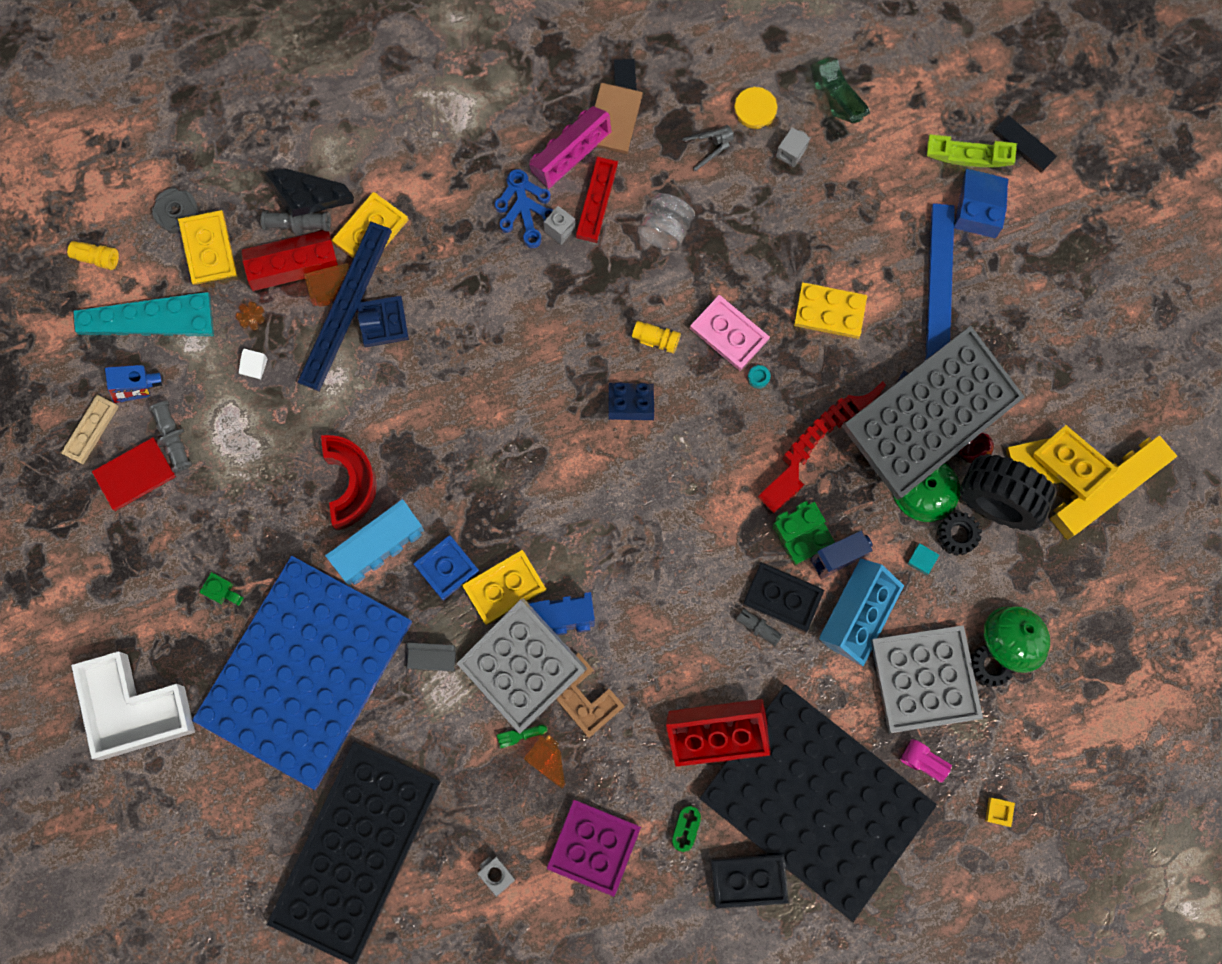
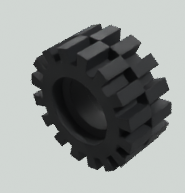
M961 512L952 513L939 524V530L937 531L939 538L937 540L938 543H942V546H940L942 549H947V553H954L955 556L959 554L965 555L979 545L978 542L982 538L980 536L982 528H978L980 523L979 521L975 523L973 515L969 517V513L966 512L963 514ZM954 526H962L966 529L967 539L964 542H957L952 538L951 530Z
M987 645L976 649L975 653L971 655L975 681L979 680L980 685L997 687L1007 683L1013 677L1012 673L1015 671L1007 669L1003 665H1001L1000 671L997 674H990L985 670L984 661L987 657L992 656Z

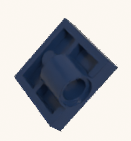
M402 296L359 303L358 319L365 348L409 340Z
M609 383V420H654V384Z

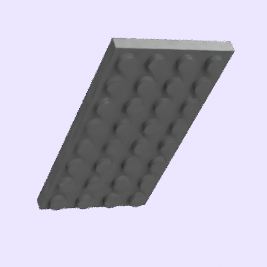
M969 326L845 422L842 427L894 497L899 500L1025 398V396L973 327Z

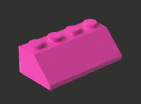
M594 106L589 110H584L576 122L567 125L557 139L554 138L547 144L545 150L532 157L529 163L531 172L550 189L612 132L610 114Z

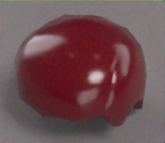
M982 432L958 451L964 461L971 464L975 458L981 455H992L994 442L988 434Z

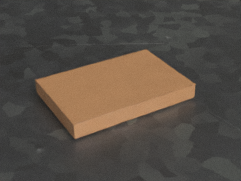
M601 83L595 107L610 114L612 132L597 144V148L628 154L643 92Z

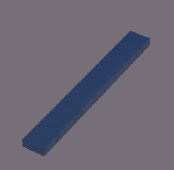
M370 222L297 383L320 392L392 233L390 228Z

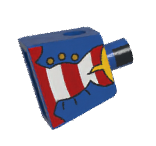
M143 365L105 368L107 388L113 403L149 397L150 387L162 386L161 373L147 374Z

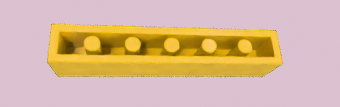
M1160 435L1153 440L1148 437L1140 443L1139 447L1141 449L1136 453L1131 450L1123 456L1124 462L1119 466L1114 463L1113 465L1119 469L1117 474L1086 502L1077 494H1073L1071 496L1072 502L1068 505L1063 502L1053 510L1056 514L1049 519L1067 540L1075 536L1178 457Z

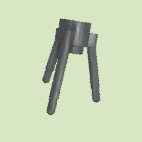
M729 125L683 138V141L712 137L714 144L720 145L718 149L696 165L693 169L694 171H697L721 151L730 147L729 142L734 140V135Z

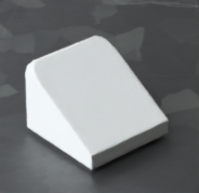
M243 349L239 374L261 380L268 360L265 354Z

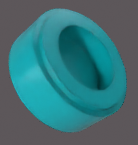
M756 365L750 369L747 380L753 388L762 389L768 385L771 375L766 367Z

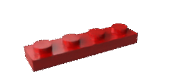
M597 156L576 233L577 239L598 243L618 168V161Z

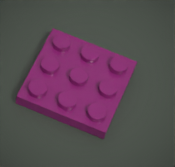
M573 800L547 870L615 897L641 827Z

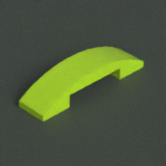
M929 134L927 156L942 162L971 167L1011 166L1015 164L1017 143L995 141L994 145L951 141V136Z

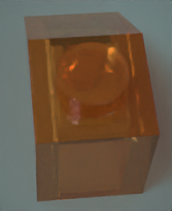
M348 263L304 274L309 296L314 306H327L335 300L350 268Z
M549 735L546 739L541 736L524 760L563 789L565 780L561 751L557 748L559 743Z

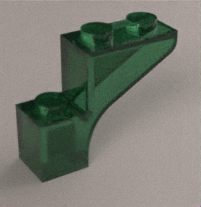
M827 56L810 64L816 89L826 92L832 116L851 123H858L863 120V117L870 114L867 104L845 80L837 58Z

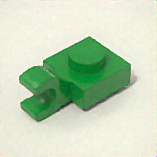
M212 572L199 592L221 605L227 599L240 606L244 599L231 591L234 584Z

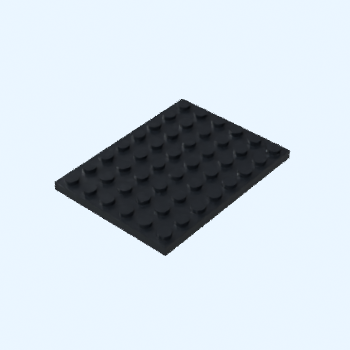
M784 685L765 710L770 755L726 761L698 799L765 853H784L786 870L847 919L854 922L937 804L787 685Z

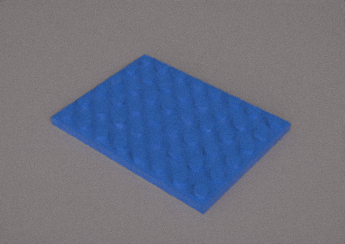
M291 555L192 721L311 789L316 790L411 626L412 621Z

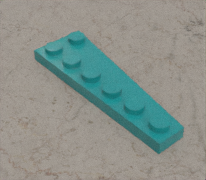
M209 292L74 311L75 332L78 335L141 334L142 336H151V334H163L164 336H214Z

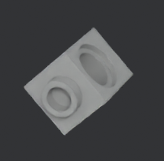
M792 127L778 147L776 157L795 167L806 151L811 138L805 132Z
M559 206L544 221L545 233L561 245L575 230V218Z
M489 857L479 865L482 870L478 875L496 897L516 880L498 857L495 859ZM493 867H497L502 871V878L498 882H494L489 878V871Z

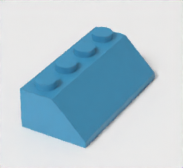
M402 499L325 556L348 585L352 583L356 585L365 578L364 574L371 569L375 571L384 564L383 560L390 555L394 557L403 550L402 546L409 541L413 543L422 536L421 532L424 529Z
M860 558L819 640L831 650L864 666L872 651L871 640L879 637L904 585L882 564Z

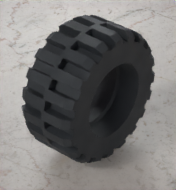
M985 454L972 461L960 486V495L970 508H973L975 512L984 515L989 520H993L1000 525H1006L1012 529L1033 531L1043 526L1056 499V490L1053 487V483L1047 480L1046 476L1038 473L1036 469L1028 467L1020 461H1014L1009 457L1004 458L1000 455L991 456L990 454Z

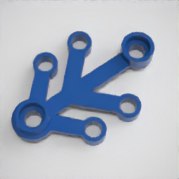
M516 169L509 173L507 177L508 187L501 198L495 201L496 211L505 213L508 210V201L515 192L517 193L518 199L507 216L500 221V229L504 233L511 232L513 222L521 212L526 230L524 233V243L529 248H537L541 244V234L538 230L534 229L530 210L542 216L543 221L547 219L545 215L551 214L554 210L545 208L526 197L525 190L538 196V201L542 204L550 201V192L529 182L528 175L524 171ZM516 179L522 180L521 183H515L514 181ZM542 194L548 195V197L545 199L541 198L540 196ZM504 203L505 207L499 208L498 205ZM509 223L510 226L508 228L503 227V224ZM535 238L537 241L535 243H530L529 239Z

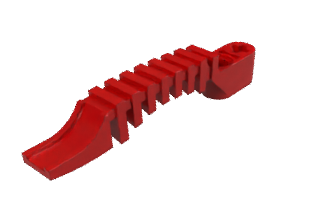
M882 381L870 393L863 396L848 395L844 399L840 398L835 405L833 404L827 412L825 411L819 419L815 420L812 426L806 429L797 442L791 445L782 458L788 465V468L758 496L773 513L777 512L805 485L799 479V463L801 462L804 465L807 462V459L810 458L809 454L818 444V440L825 437L827 431L829 433L834 430L833 427H842L844 421L847 422L874 401L886 387V384Z

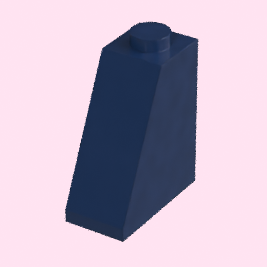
M861 530L817 551L810 561L822 580L860 560V558L868 556L873 551L871 548L873 544L868 535H864Z

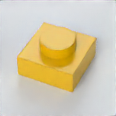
M989 798L985 822L1011 827L1015 803Z

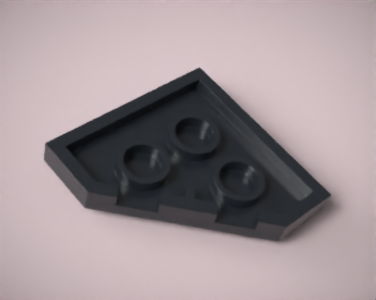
M286 168L265 172L266 182L292 217L354 203L353 194L343 183Z

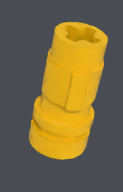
M72 241L67 250L69 258L95 264L96 267L108 270L115 269L119 259L117 249L103 245L97 247L93 244Z
M637 321L632 338L640 340V343L650 347L656 345L659 346V349H666V352L674 354L681 333L677 331L670 332L671 329L666 328L664 330L658 326Z

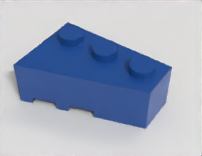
M591 592L584 593V597L571 598V596L563 597V600H545L529 603L557 636L565 635L567 630L576 629L577 633L590 631V627L595 626Z

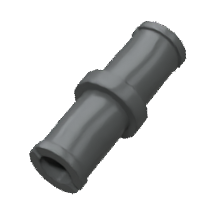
M745 608L736 619L737 622L753 631V635H759L774 647L783 636L782 633L766 624V620H760Z

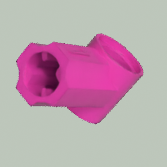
M911 739L900 758V761L914 770L922 771L939 783H942L951 771V764L930 752L926 745L915 739Z

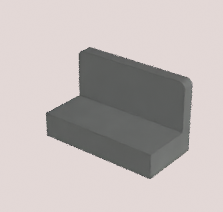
M407 643L408 670L455 672L457 651L455 645Z

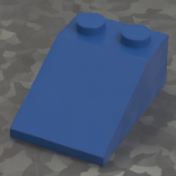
M966 169L954 229L996 238L1004 225L1007 210L1008 178Z

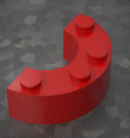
M321 435L323 458L327 464L339 465L345 468L349 474V486L345 493L339 499L329 502L331 523L337 531L354 525L365 516L373 504L377 481L369 459L359 446L340 436Z

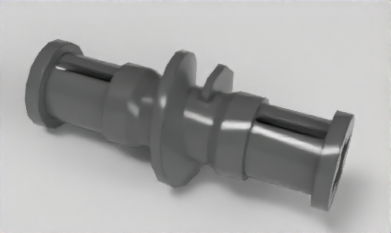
M264 210L261 213V226L263 230H269V228H292L295 235H301L304 229H324V231H330L331 215L329 211H325L324 213H309L292 217L288 212L275 213Z
M159 402L148 408L149 412L153 413L157 423L156 427L160 432L157 435L160 438L157 440V445L165 447L166 453L169 455L173 465L172 472L183 471L193 465L191 461H188L184 444L179 437L185 431L184 429H176V423L168 408L170 406L169 402Z

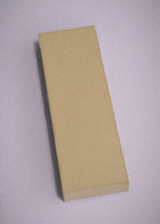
M96 395L61 454L83 465L119 406Z

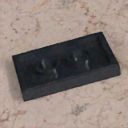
M760 562L742 605L807 633L825 590Z
M784 853L711 858L716 909L789 904Z

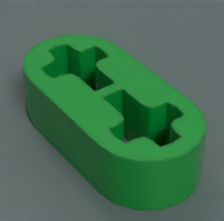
M685 807L679 813L672 836V845L679 852L689 851L694 845L701 821V814L695 807ZM692 810L694 811L693 816L697 818L696 821H691L689 828H686L687 819L683 818L684 813L688 814ZM684 830L688 831L686 839L689 840V845H684L683 848H680V843L676 841V838L682 837Z

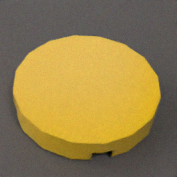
M747 88L736 99L735 115L738 117L739 122L748 128L760 129L763 126H768L776 117V98L764 88Z

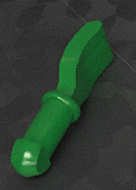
M539 724V726L523 730L520 734L515 730L499 733L496 736L501 749L517 744L523 738L527 740V738L538 735L542 736L546 734L548 728L544 724Z

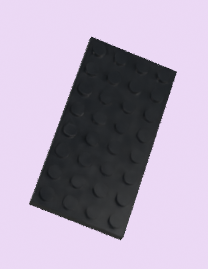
M353 742L266 925L346 963L358 964L441 781Z

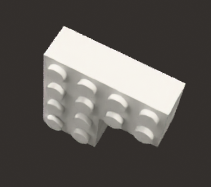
M115 652L72 665L92 759H108L195 733L185 687L175 684L137 695L127 654Z

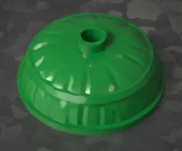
M945 462L901 499L897 500L894 495L893 498L898 508L909 518L920 522H936L947 517L957 506L960 498V483L954 470ZM928 481H933L935 487H929Z
M1007 606L996 609L986 619L984 639L990 653L1001 665L1015 672L1028 673L1035 671L1044 664L1050 649V635L1045 623L1037 614L1024 607Z

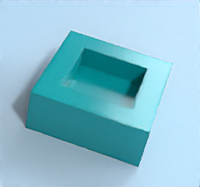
M919 543L907 565L927 576L937 561L939 554Z

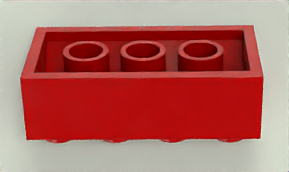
M322 230L241 250L247 280L252 291L339 271L329 231Z
M763 699L668 711L666 728L675 767L770 755Z

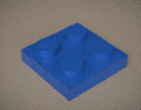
M451 535L414 563V566L443 601L479 573L477 567Z

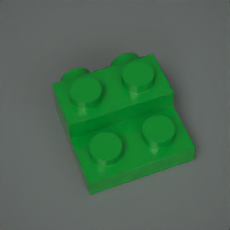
M805 501L795 507L796 512L790 515L788 511L776 517L777 522L772 526L794 566L813 557L817 551L835 543L825 525L826 521L815 502L809 504L808 501Z

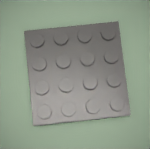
M524 598L457 662V665L519 734L588 669Z
M964 625L871 640L889 734L983 719Z

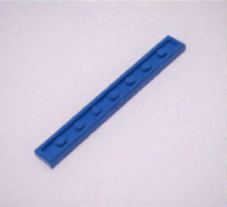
M933 203L931 206L926 359L950 342L955 205Z

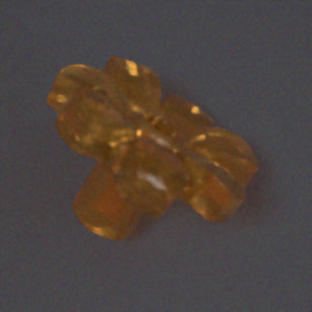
M250 302L248 307L245 304L240 305L239 309L242 313L236 314L237 321L241 322L240 326L246 329L250 325L252 330L258 329L257 322L262 324L265 320L264 316H262L265 313L262 306L257 307L255 302Z

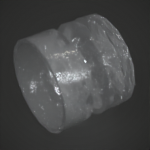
M664 193L655 194L647 208L648 214L643 217L638 232L648 243L664 250L676 251L682 246L686 237V230L690 228L695 212L688 203L678 197Z

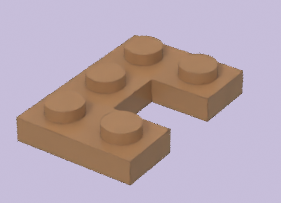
M577 653V658L588 669L556 700L585 735L590 738L625 706L610 688L592 704L577 688V685L593 673L594 670Z

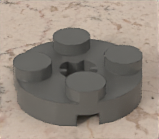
M177 188L167 189L160 193L155 199L156 203L152 209L153 217L158 225L171 234L181 232L178 219L199 215L198 204L189 192H184ZM173 207H181L178 214H170L173 212Z

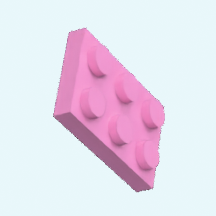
M720 295L690 326V330L739 371L746 366L770 338Z

